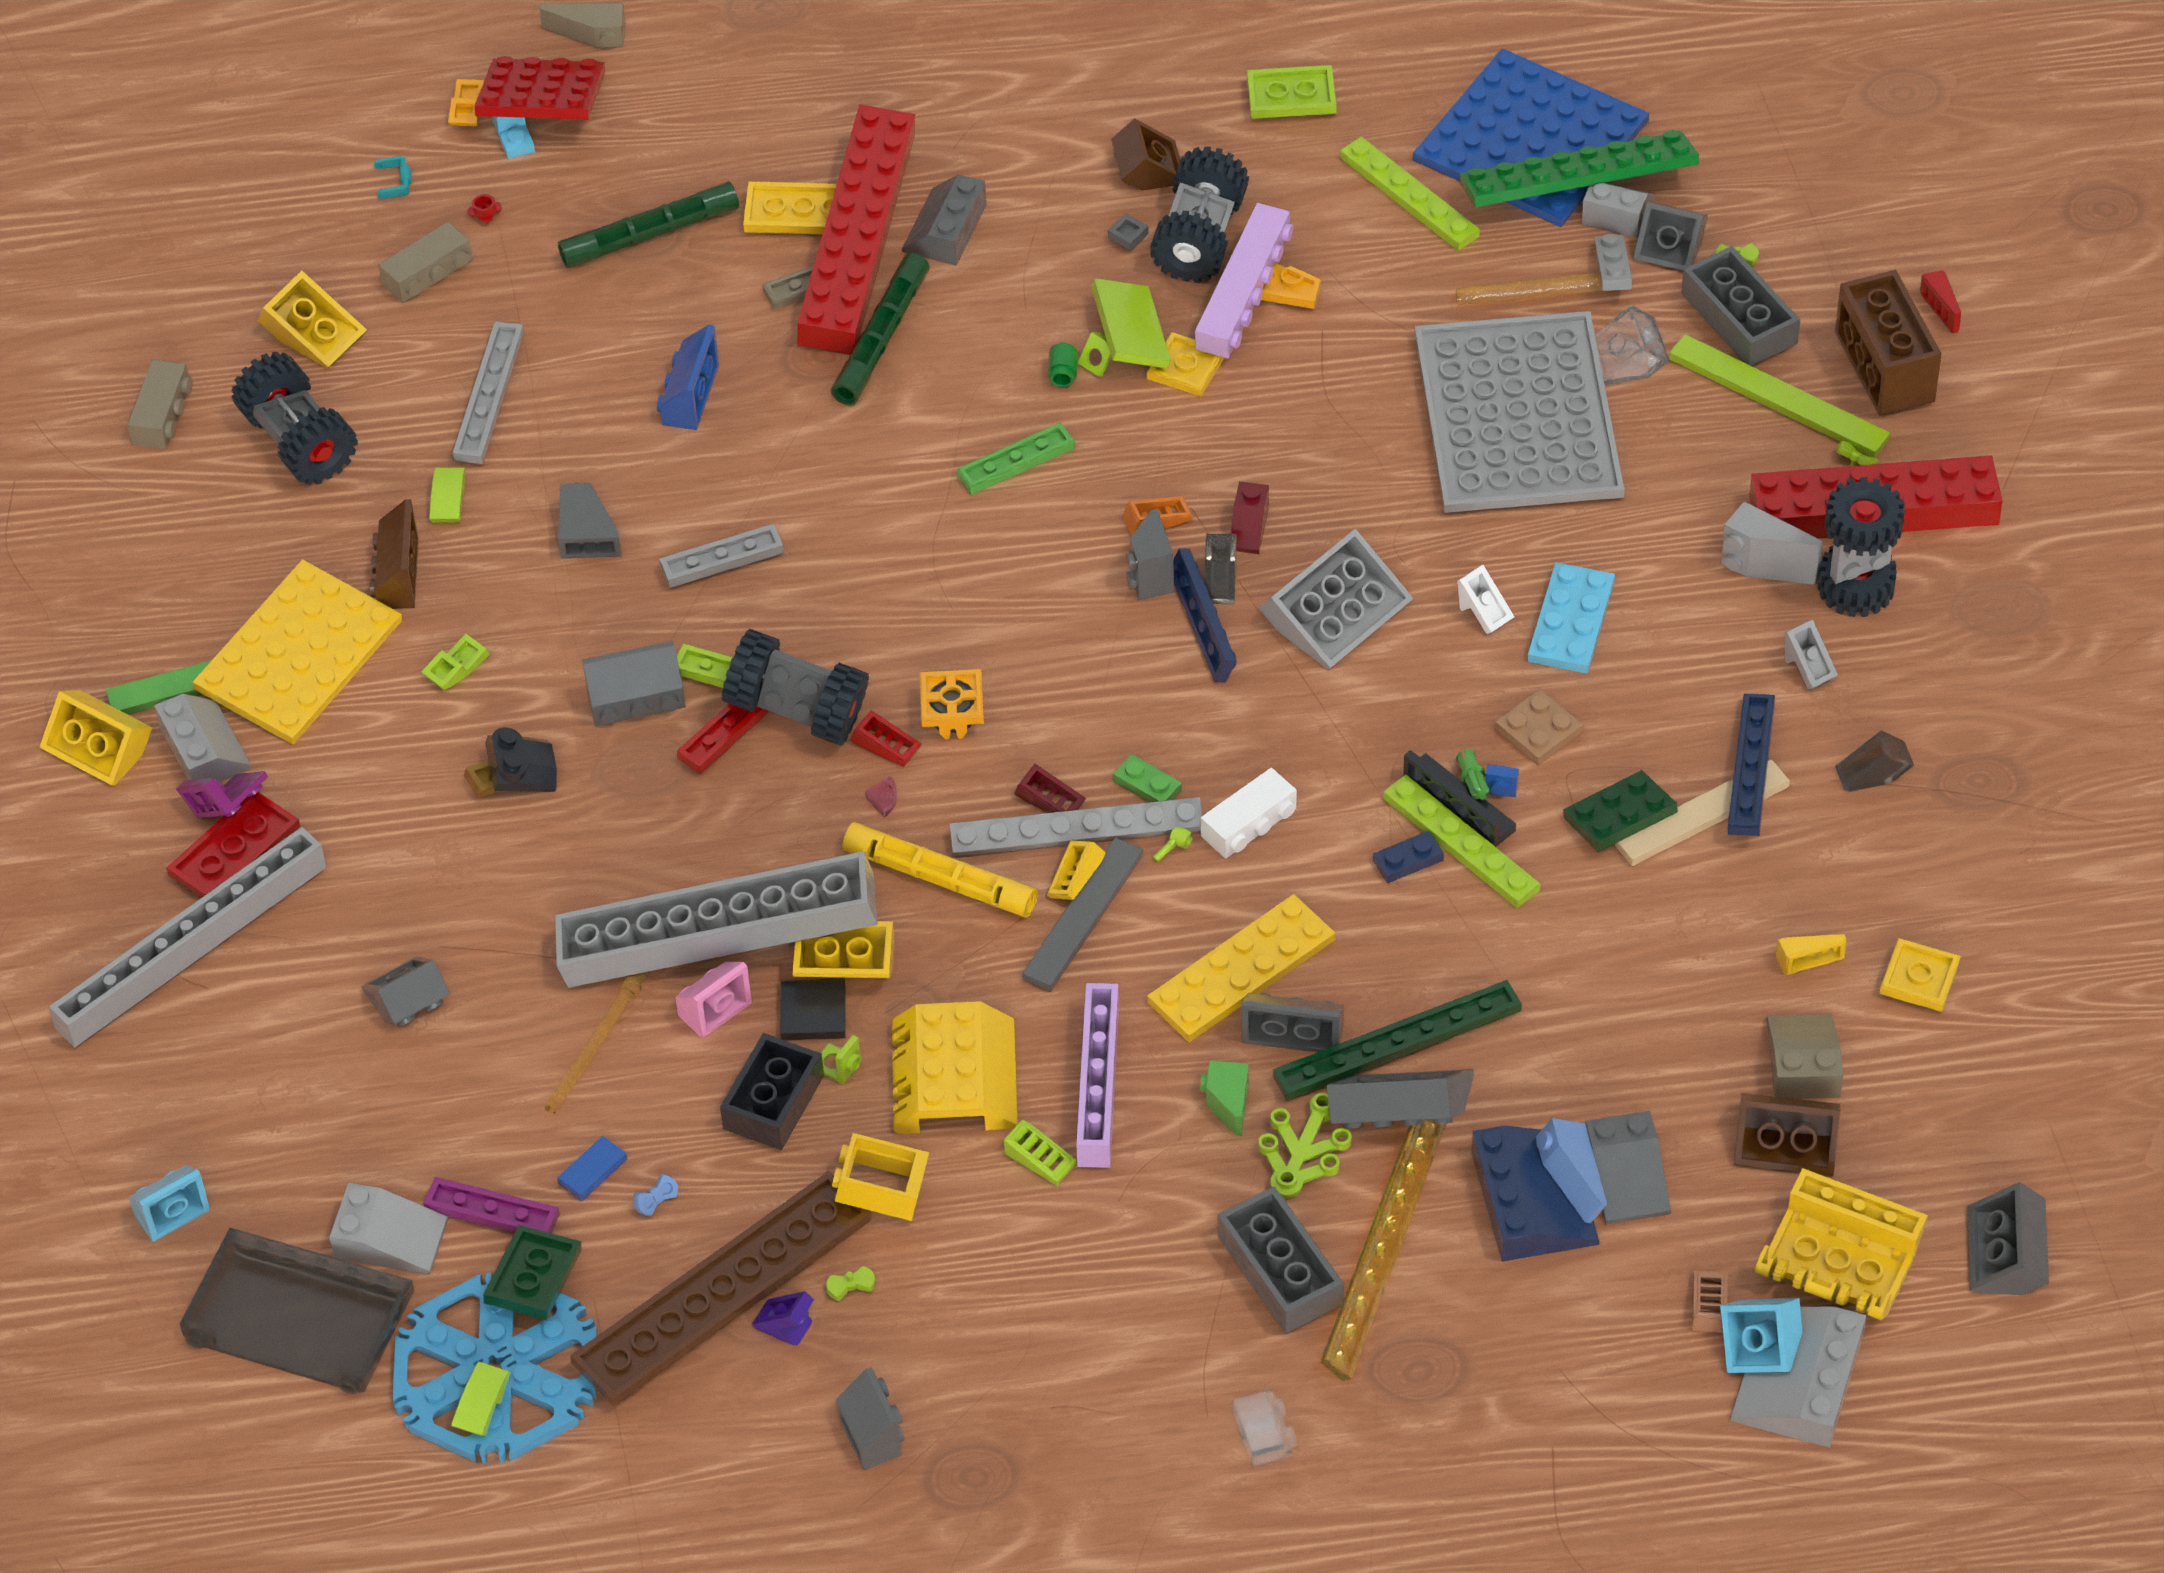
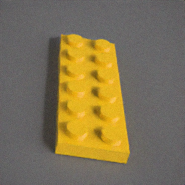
M1293 894L1147 995L1148 1004L1190 1043L1240 1008L1243 999L1248 993L1260 994L1336 940V933Z

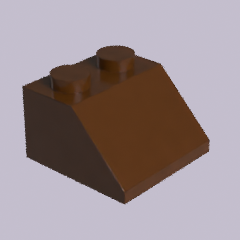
M1134 118L1111 139L1114 156L1117 159L1120 171V178L1127 185H1133L1142 191L1173 186V179L1180 162L1175 140Z

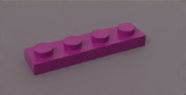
M438 1177L434 1178L423 1203L424 1207L445 1216L513 1233L521 1225L552 1234L560 1215L559 1208Z

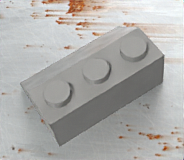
M180 694L154 705L159 727L188 781L214 778L221 782L236 774L252 769L248 758L216 701Z

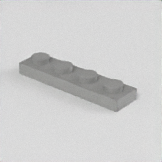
M771 524L659 558V562L668 586L671 588L784 553V545L775 525Z

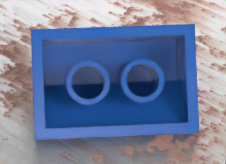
M709 324L682 341L679 352H674L672 372L667 373L664 395H659L657 401V412L661 413L662 425L697 430L719 367L715 325Z

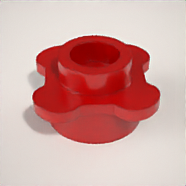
M481 194L473 199L472 207H469L467 212L470 217H477L483 223H488L492 221L493 216L497 212L502 210V205L499 202H495L491 195Z

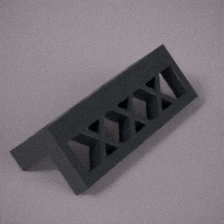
M1410 750L1404 755L1403 776L1407 775L1492 845L1497 847L1516 831V823L1487 800L1473 799L1468 786L1425 753L1419 757Z

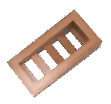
M1694 1270L1692 1331L1723 1333L1720 1306L1727 1304L1728 1272ZM1701 1281L1720 1282V1285L1701 1284ZM1701 1290L1720 1291V1294L1701 1293ZM1700 1300L1720 1301V1304L1702 1303ZM1700 1309L1719 1310V1313L1700 1312Z

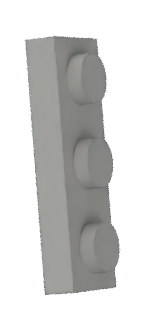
M1605 234L1594 237V248L1602 291L1632 289V277L1624 236Z

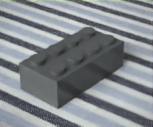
M1732 246L1683 269L1681 293L1746 364L1753 366L1798 343L1800 327L1798 316Z
M1275 1186L1217 1214L1218 1238L1285 1334L1343 1305L1344 1283Z

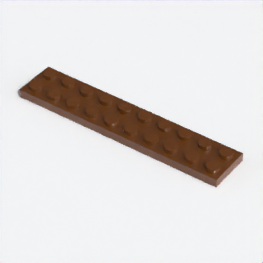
M829 1171L571 1354V1363L613 1406L871 1221V1212L859 1207L835 1202L838 1188L832 1187L834 1176Z

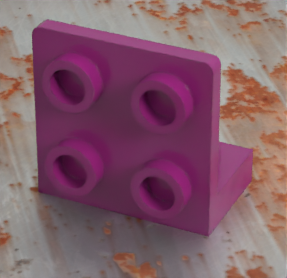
M265 771L236 774L224 786L214 778L189 780L182 782L176 790L197 818H215L224 815L229 817L241 808L240 803L246 797H251L262 789L263 785L261 783L268 778V775Z

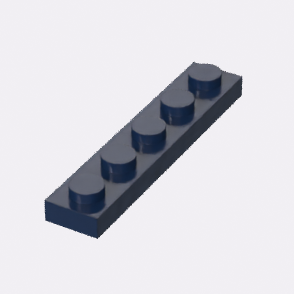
M1179 548L1173 559L1174 585L1214 681L1226 682L1231 671L1236 666V655L1231 649L1226 631L1221 625L1217 610L1213 606L1208 594L1207 586L1200 575L1197 562H1195L1190 549Z

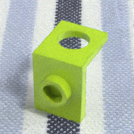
M1091 332L1078 361L1079 365L1098 377L1103 376L1111 358L1104 332ZM1093 349H1098L1102 354V360L1097 366L1092 365L1089 360V354Z
M855 1035L851 1036L842 1049L828 1043L821 1052L824 1075L843 1085L851 1074L859 1068L862 1061L859 1037ZM830 1056H836V1069L827 1068L824 1065V1061Z

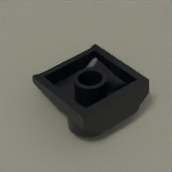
M507 727L499 728L494 731L493 735L487 736L485 745L494 791H556L557 767L552 744L548 740L522 737L519 732Z

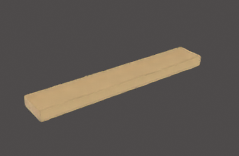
M1772 759L1768 761L1764 800L1788 788L1790 780ZM1733 779L1678 806L1677 813L1614 845L1629 864L1634 866L1729 818Z

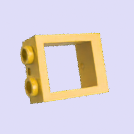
M853 1133L850 1145L843 1144L838 1163L844 1165L843 1169L836 1168L832 1183V1187L838 1188L835 1202L912 1221L930 1152ZM857 1163L908 1176L906 1192L850 1178L853 1164Z

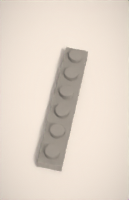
M494 322L452 453L454 461L483 464L523 339L524 327L522 324Z

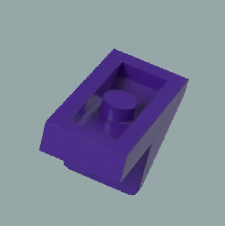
M806 1291L768 1299L753 1321L752 1326L791 1345H798L812 1324L807 1310L814 1299Z

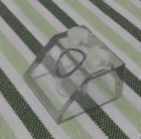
M1630 305L1595 334L1603 379L1607 385L1649 378L1670 361L1655 318L1633 305Z

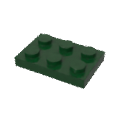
M1642 770L1563 809L1564 819L1598 852L1678 812L1677 802Z
M519 1225L483 1294V1303L547 1320L581 1253L582 1241Z

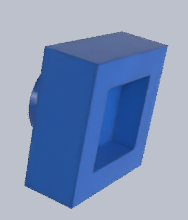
M1488 764L1485 778L1489 788L1488 793L1496 796L1516 798L1519 769Z

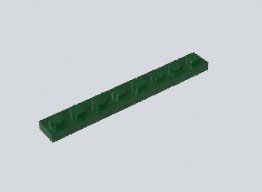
M1508 980L1277 1067L1273 1069V1077L1286 1101L1333 1082L1351 1077L1521 1011L1522 1003Z

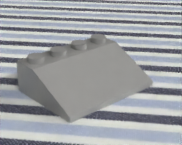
M1355 528L1274 594L1259 610L1280 634L1329 670L1414 598Z
M1800 1307L1803 1333L1791 1371L1745 1373L1730 1421L1830 1448L1862 1343L1867 1315L1837 1307Z

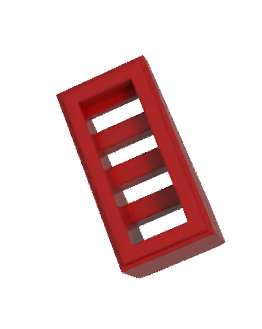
M1944 270L1923 274L1920 286L1922 297L1952 334L1958 333L1961 310Z
M872 710L854 729L850 740L861 748L902 767H905L922 745V743ZM870 730L875 731L874 735L869 733ZM881 735L886 737L883 742L879 740ZM892 740L897 742L893 748L888 746ZM904 745L908 749L902 755L898 751Z

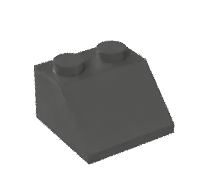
M1646 202L1633 259L1683 271V269L1693 265L1702 243L1708 215L1656 202Z
M1152 509L1131 536L1130 552H1126L1127 565L1129 570H1131L1126 572L1130 590L1135 589L1139 600L1174 593L1173 551L1157 509Z
M417 956L361 986L383 1019L391 1024L397 1023L398 1026L416 1018L414 1013L424 1008L426 1011L440 1006L443 1004L442 998L450 995L434 960Z

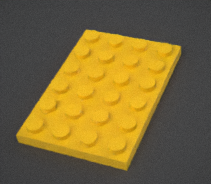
M302 559L193 681V689L294 745L402 622V614Z

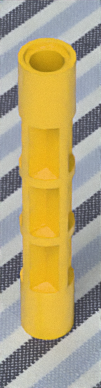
M852 822L845 833L842 848L847 853L853 854L864 851L869 861L893 868L912 877L931 882L1024 918H1028L1035 907L1038 890L1032 886L994 874L857 822Z

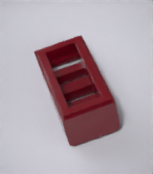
M1035 763L1018 784L1014 793L1020 799L1047 813L1078 810L1086 800L1084 796ZM1034 783L1039 784V787L1036 790L1032 788V785ZM1045 788L1051 790L1047 796L1041 794ZM1056 793L1061 795L1057 803L1052 801ZM1067 799L1073 801L1067 810L1062 808Z

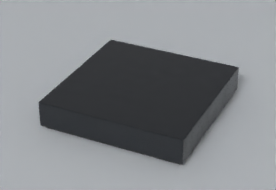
M845 979L781 981V1039L846 1038Z

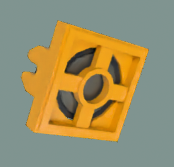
M982 669L920 672L922 727H936L939 730V734L945 740H948L951 733H956L958 739H963L971 725L984 724Z

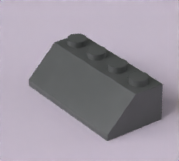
M1473 1069L1354 1075L1327 1085L1331 1124L1343 1123L1345 1129L1363 1127V1122H1373V1127L1391 1126L1393 1121L1403 1120V1126L1423 1124L1422 1119H1433V1124L1452 1123V1117L1463 1114L1465 1111L1474 1077Z

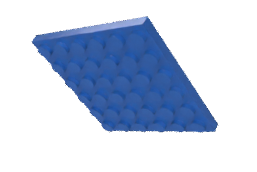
M1502 48L1413 152V161L1460 181V173H1466L1473 168H1492L1504 162L1518 163L1530 157L1544 158L1552 156L1556 152L1570 153L1580 151L1581 148L1587 146L1601 147L1613 141H1632L1648 123L1649 112ZM1589 186L1506 201V203L1562 227L1583 202Z

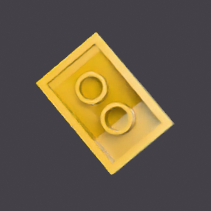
M303 271L294 277L263 307L257 320L278 341L326 369L338 360L367 330Z

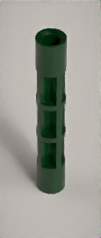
M728 181L677 201L623 218L606 226L557 242L559 254L565 267L568 269L667 232H673L681 227L738 209V196L734 186Z
M908 253L903 257L882 300L876 306L871 320L860 335L855 349L831 388V394L838 402L845 405H854L860 398L872 376V371L881 355L884 354L896 327L901 323L907 307L930 270L928 261L919 254Z

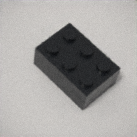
M763 1033L720 1106L723 1129L782 1150L824 1077L822 1053Z

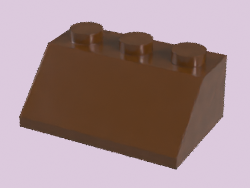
M405 499L379 520L378 533H373L374 551H377V556H372L371 559L372 573L376 575L375 579L370 580L371 597H376L377 601L392 609L415 608L419 537L411 499Z
M1741 1093L1734 1165L1801 1172L1803 1168L1817 1174L1833 1176L1840 1104Z

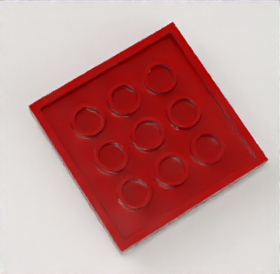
M509 56L493 59L474 105L475 116L588 120L605 74V62H597L595 59L569 61L566 58L541 60L538 57L513 59Z

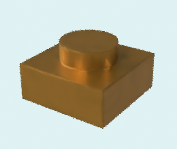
M489 761L465 769L464 777L478 798L500 792L494 791Z

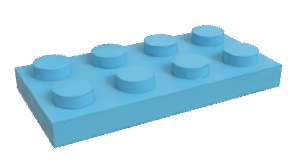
M1555 562L1528 652V662L1588 674L1614 586L1615 574Z

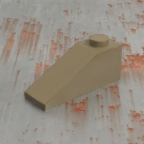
M623 3L539 4L543 29L594 47H624L626 21Z

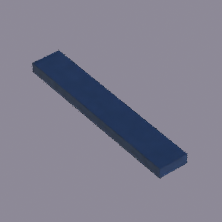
M1744 694L1728 819V835L1760 836L1775 695Z

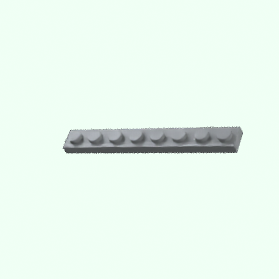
M1200 797L950 823L953 857L1069 845L1070 840L1102 842L1112 841L1115 837L1118 839L1168 835L1178 826L1191 832L1201 831L1200 817H1202Z

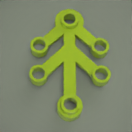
M1318 1093L1311 1099L1310 1118L1299 1141L1290 1126V1113L1283 1108H1277L1272 1111L1270 1115L1271 1126L1278 1131L1291 1155L1287 1166L1278 1153L1277 1137L1267 1133L1259 1138V1152L1266 1156L1274 1171L1271 1176V1188L1275 1186L1284 1199L1296 1197L1301 1192L1304 1183L1323 1176L1336 1175L1340 1169V1160L1331 1152L1336 1150L1344 1151L1351 1146L1352 1136L1350 1131L1345 1128H1338L1333 1131L1332 1138L1313 1144L1322 1123L1331 1121L1327 1093ZM1279 1117H1282V1118H1284L1285 1120L1282 1121V1122H1279V1121H1276L1275 1119H1276V1118H1279ZM1339 1137H1344L1347 1140L1340 1142L1336 1139ZM1272 1143L1273 1146L1265 1147L1263 1144ZM1322 1156L1320 1164L1301 1170L1304 1162ZM1333 1163L1335 1164V1166L1327 1167L1325 1166V1164ZM1284 1180H1291V1182H1289V1183H1285V1182H1283V1181H1284Z

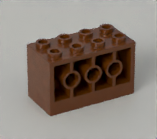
M1897 270L1841 283L1835 333L1879 416L1935 402L1942 353Z

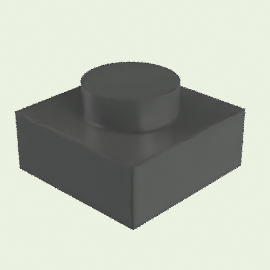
M1125 213L1108 230V239L1131 251L1149 234L1148 226Z

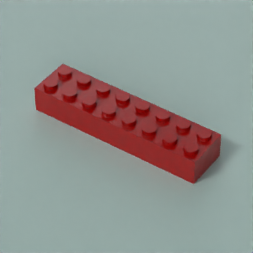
M1992 455L1751 474L1750 505L1818 539L1828 538L1827 529H1825V517L1830 493L1832 490L1836 491L1837 485L1840 483L1847 486V480L1854 478L1855 483L1860 482V477H1867V482H1873V478L1880 480V485L1882 486L1886 482L1892 485L1891 492L1897 489L1900 493V499H1903L1905 503L1902 532L1999 525L2003 503Z

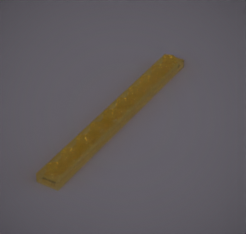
M1422 1119L1423 1124L1412 1125L1407 1129L1320 1363L1342 1381L1352 1379L1444 1132L1446 1124H1433V1119Z

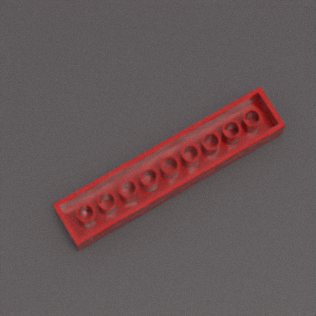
M859 104L798 319L797 345L849 355L855 349L862 331L915 137V114Z

